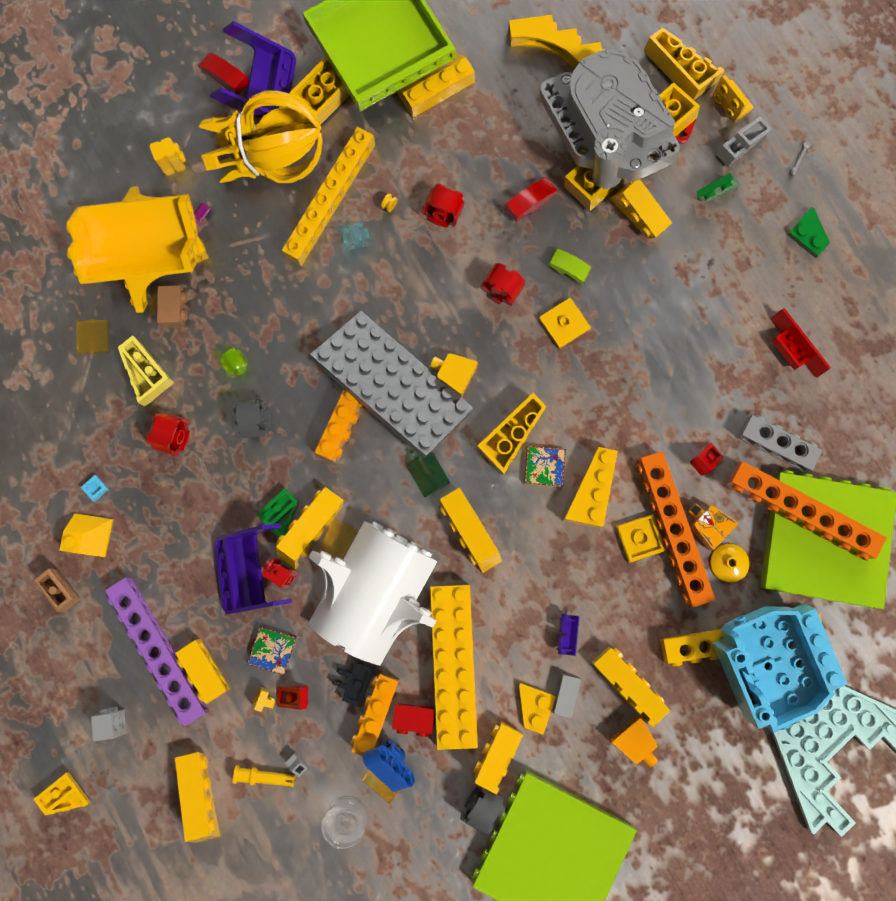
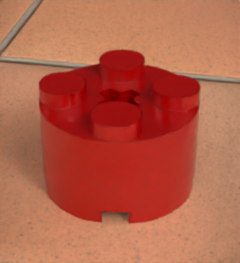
M436 184L428 194L422 208V213L424 216L427 214L429 216L428 220L438 226L448 228L449 225H452L454 227L465 205L462 199L463 194L459 191H452L442 184Z
M495 263L480 288L484 292L489 293L492 296L491 299L497 304L503 302L512 306L523 290L525 280L515 270L512 269L510 272L505 269L506 265Z
M166 413L156 414L153 418L151 432L148 433L146 441L153 450L178 456L180 455L178 454L179 450L183 451L188 443L190 431L187 430V425L190 426V423L187 419Z

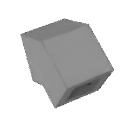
M296 752L285 763L291 772L298 777L308 769L305 761Z

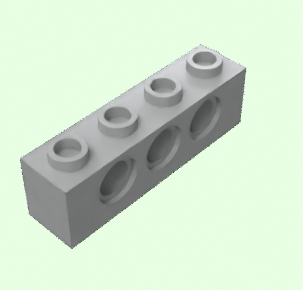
M751 415L746 419L737 437L738 439L805 473L814 470L823 451L817 448L818 445L810 441L805 442L801 440L800 436L795 433H787L782 430L781 426L766 422L762 416ZM760 429L766 432V438L761 437ZM778 438L783 440V447L778 445ZM795 447L801 450L800 456L795 453Z

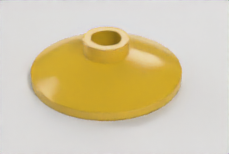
M724 544L716 548L712 553L710 567L718 579L733 583L740 581L746 576L749 570V558L741 547L735 544ZM730 559L735 562L733 567L729 565Z

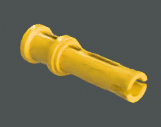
M236 765L233 774V784L242 782L249 783L251 786L261 783L294 787L296 775L258 771L256 767L248 769L240 768L239 765Z

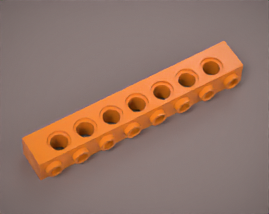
M663 451L640 458L637 470L640 475H643L645 481L643 482L645 492L650 495L651 500L649 504L652 511L656 512V523L658 529L663 532L664 537H662L665 548H668L670 552L669 562L672 567H675L677 572L675 579L684 592L682 593V599L685 605L688 604V607L694 608L715 601ZM651 470H656L658 472V479H653L651 477ZM658 488H662L665 491L664 498L657 495ZM665 506L670 507L672 511L670 516L664 514L663 509ZM672 524L676 525L678 528V533L676 535H673L670 532V526ZM678 543L684 545L685 550L682 554L676 549ZM686 561L691 565L689 572L683 569V564ZM692 580L696 581L698 585L695 591H692L689 586Z
M744 461L736 465L727 483L732 486L731 489L739 494H747L753 502H762L767 505L766 508L775 513L779 511L785 515L784 518L803 524L802 527L804 529L820 533L821 538L839 543L838 546L840 548L856 552V556L863 560L877 559L887 538ZM749 479H752L755 482L754 489L749 487ZM767 488L772 491V498L766 495ZM784 498L789 499V508L784 505ZM803 507L808 510L807 517L802 514ZM820 517L826 520L825 526L820 524ZM839 526L842 527L844 531L842 536L838 533ZM857 536H859L862 541L860 546L856 543Z

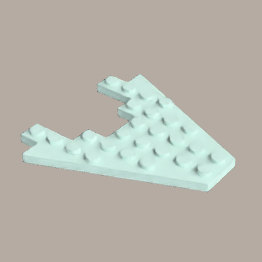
M846 686L834 690V696L817 714L791 724L792 726L788 729H779L775 733L772 732L806 825L813 835L827 822L842 837L856 823L827 792L841 778L827 762L853 736L869 750L883 737L896 751V709Z

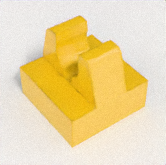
M259 687L252 704L254 710L262 712L263 707L273 709L275 700L268 696L269 692L267 689Z

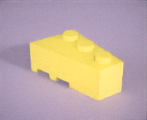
M131 336L118 347L125 369L129 374L131 385L137 396V402L144 407L174 384V381L136 337Z

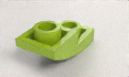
M558 248L548 263L549 266L561 275L566 273L580 284L585 281L591 269V266Z

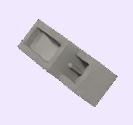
M758 117L737 132L732 139L723 144L716 155L729 167L760 142L772 129L761 117Z

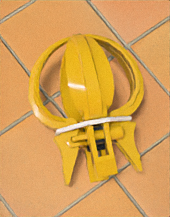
M262 91L257 93L246 102L240 114L235 110L234 113L227 117H213L202 120L199 124V128L218 132L216 137L220 145V149L201 155L206 171L234 165L222 176L220 183L229 182L240 177L255 179L259 174L276 183H293L311 173L322 153L323 137L320 132L322 129L320 121L299 98L281 91ZM261 106H280V108L271 110L263 116L258 124H254V109ZM318 138L317 149L311 159L294 168H284L298 161L309 152ZM230 154L231 158L219 162L217 156Z

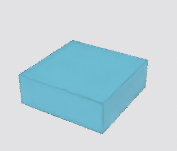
M97 475L92 476L80 487L93 502L109 490Z

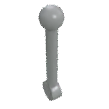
M804 142L802 145L803 149L794 167L790 169L791 175L797 173V167L802 157L811 146L810 142Z

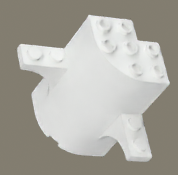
M364 521L344 559L339 557L333 559L330 554L324 551L318 553L312 550L309 558L322 569L325 586L321 601L308 625L330 644L344 649V652L380 666L394 640L403 630L414 624H425L434 627L437 620L430 616L432 612L424 607L420 608V603L416 600L437 561L431 557L432 553L423 548L420 550L421 546L413 541L407 543V539L397 535V532L392 529H383L382 525L374 521L372 524Z

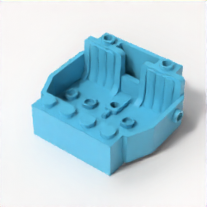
M806 604L795 608L765 606L746 615L739 616L725 623L721 628L724 638L713 642V646L743 716L758 729L766 727L773 733L779 731V729H788L792 726L791 724L817 714L834 696V690L848 685L816 608ZM793 641V646L789 648V642ZM801 660V664L796 666V662ZM769 662V668L765 669V664ZM744 683L746 684V686L748 687V689H749L750 692H751V695H752V697H753V699H754V702H755L754 705L752 704V701H751V699H750V697H749V694H748V692H747V690H746V687H745Z

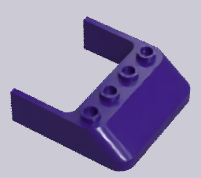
M232 21L223 28V33L253 48V62L246 99L222 87L212 92L210 98L242 112L246 102L257 93L262 91L291 92L296 66V57L291 50L235 21ZM261 106L254 109V117L262 118L271 110L280 108V106Z
M281 524L259 525L219 536L215 539L214 551L221 603L226 614L292 603V599L266 602L260 567L257 535L281 528Z

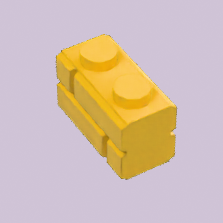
M168 137L162 139L161 142L157 141L150 144L149 147L154 160L166 176L174 174L175 171L185 170L184 162H186V158L177 142L173 143L171 138Z

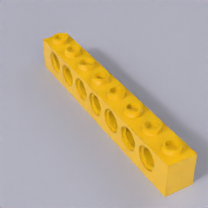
M359 127L356 128L283 247L282 252L286 259L299 266L303 265L375 146L373 134Z
M721 629L660 639L664 663L675 667L683 665V661L690 660V663L702 662V658L709 657L710 660L719 659L713 642L724 638ZM703 641L707 644L705 652H701L699 649V645ZM793 641L789 642L788 647L793 646ZM682 645L688 647V652L684 656L680 653Z

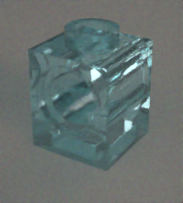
M363 222L341 226L346 250L368 246L367 239H370L368 227L364 228Z

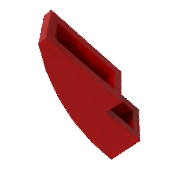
M211 52L198 65L224 88L230 89L237 95L249 83L247 75Z
M545 177L505 204V211L517 223L528 213L531 214L558 192V189Z

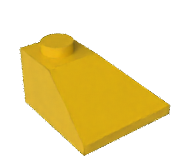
M74 514L63 531L59 551L106 557L113 519Z

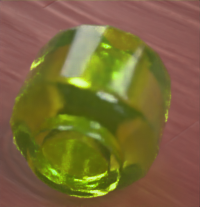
M233 347L221 355L220 364L228 375L236 374L238 377L247 371L245 367L249 364V361L240 349H234Z

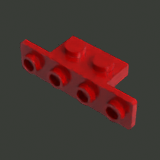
M785 308L771 317V320L781 332L771 341L794 371L803 364H806L814 376L818 378L831 369Z

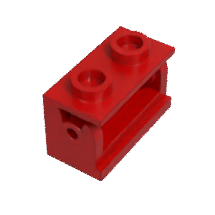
M269 559L262 568L264 570L262 575L278 587L287 589L299 572L291 570L285 565H280L282 561L280 559Z
M396 703L392 729L397 730L396 733L408 734V731L416 732L417 736L428 737V734L433 732L435 707Z

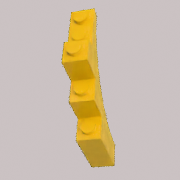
M552 15L509 20L508 34L511 47L527 46L540 48L561 57L574 68L585 57L605 50L602 49L601 42L581 45V36L577 35L576 28L557 31V24L553 22Z

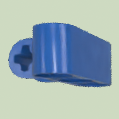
M387 739L381 746L364 752V765L391 791L397 792L414 785L413 772L404 764L405 751L398 748L393 739Z

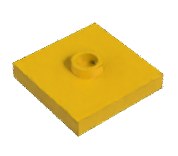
M568 298L539 317L540 322L559 349L591 329L571 298Z

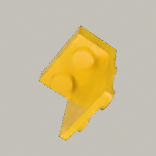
M726 75L721 77L713 96L715 101L724 108L726 115L736 122L751 112L754 107L733 80H729Z

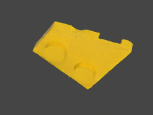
M519 683L524 728L543 735L556 696Z
M69 772L65 773L33 799L44 815L84 807L91 803Z

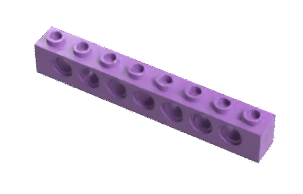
M124 578L106 589L107 601L110 605H114L117 610V618L120 622H124L127 628V635L135 641L137 645L135 648L138 654L146 660V668L156 677L155 683L160 690L164 691L167 704L174 708L177 721L185 727L210 712L205 702L198 698L196 693L198 690L195 685L189 683L186 677V670L178 665L174 649L132 578ZM126 596L130 600V603L127 607H125L123 604V600ZM135 613L139 615V622L137 624L133 621ZM145 630L149 632L147 641L142 636ZM154 647L159 649L158 657H154L152 654ZM164 664H167L169 666L168 674H165L162 671V666ZM173 681L179 683L178 691L173 690ZM183 698L188 699V701H189V707H188V708L183 707V705H182V699H183Z

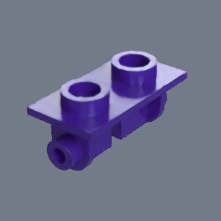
M562 614V617L559 618V632H561V636L558 638V648H556L558 654L576 656L580 616Z

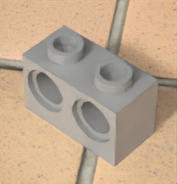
M117 707L105 708L104 710H99L97 715L91 716L93 741L114 739L127 733L125 709L118 710Z

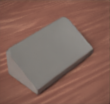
M562 674L553 714L572 718L581 679Z

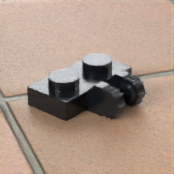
M355 662L352 672L337 667L336 672L338 674L350 677L348 684L337 679H333L331 684L346 689L342 701L361 707L375 668Z

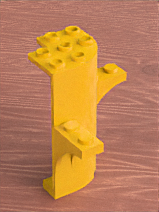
M135 186L129 189L122 202L77 207L66 223L67 232L71 234L73 240L67 249V255L73 263L74 274L78 277L80 284L125 279V287L129 289L131 295L130 302L135 307L136 313L145 311L148 304L147 286L152 281L164 275L193 272L198 260L199 246L196 244L198 231L189 194L147 197L141 195L139 187Z

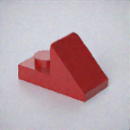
M710 443L690 461V464L703 476L711 472L724 456Z
M307 686L277 687V707L298 710L307 709Z

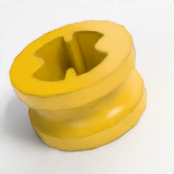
M390 193L387 194L382 201L381 208H386L387 212L390 213L394 209L398 198H392Z

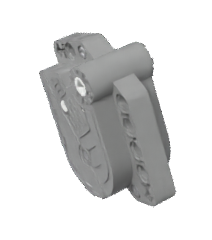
M623 49L598 51L582 59L573 73H561L541 84L540 97L545 110L573 161L579 166L592 169V180L597 186L604 189L612 188L619 184L621 178L637 181L677 161L680 145L673 134L675 121L668 109L665 108L660 95L654 89L650 78L638 63V60L627 54Z

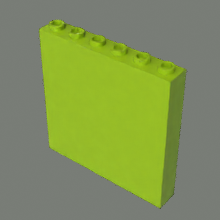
M323 0L318 5L309 7L303 12L307 27L359 111L368 108L456 59L455 47L425 0Z
M782 470L780 473L775 474L774 478L887 538L877 559H868L866 561L857 557L856 552L840 548L838 546L839 543L821 538L820 533L804 529L802 527L803 524L784 518L785 515L779 511L778 513L770 511L760 589L874 609H884L896 509V492L890 491L888 487L871 488L870 484L864 483L852 485L851 481L847 480L834 482L830 477H820V479L813 478V475L802 473L801 476L794 475V472L789 470ZM784 498V505L789 508L790 501L788 498ZM803 507L802 514L807 517L808 510ZM820 517V524L825 526L826 520ZM839 526L838 533L842 536L844 531L843 528ZM857 536L856 543L860 546L862 541L861 538Z
M525 770L524 774L520 773L516 781L518 787L515 793L511 792L507 800L509 806L506 812L504 811L498 819L500 825L497 831L493 830L490 835L489 841L491 844L481 854V865L479 868L476 867L472 873L473 888L497 901H605L637 832L636 828Z

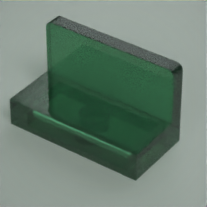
M433 451L425 459L419 455L407 464L424 497L450 484Z

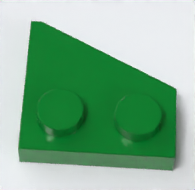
M730 172L699 189L696 193L701 201H709L717 195L739 187V184Z
M813 207L787 234L815 258L830 243Z
M284 488L257 516L265 525L281 524V528L271 530L279 538L281 535L285 536L288 533V527L293 520L299 502Z

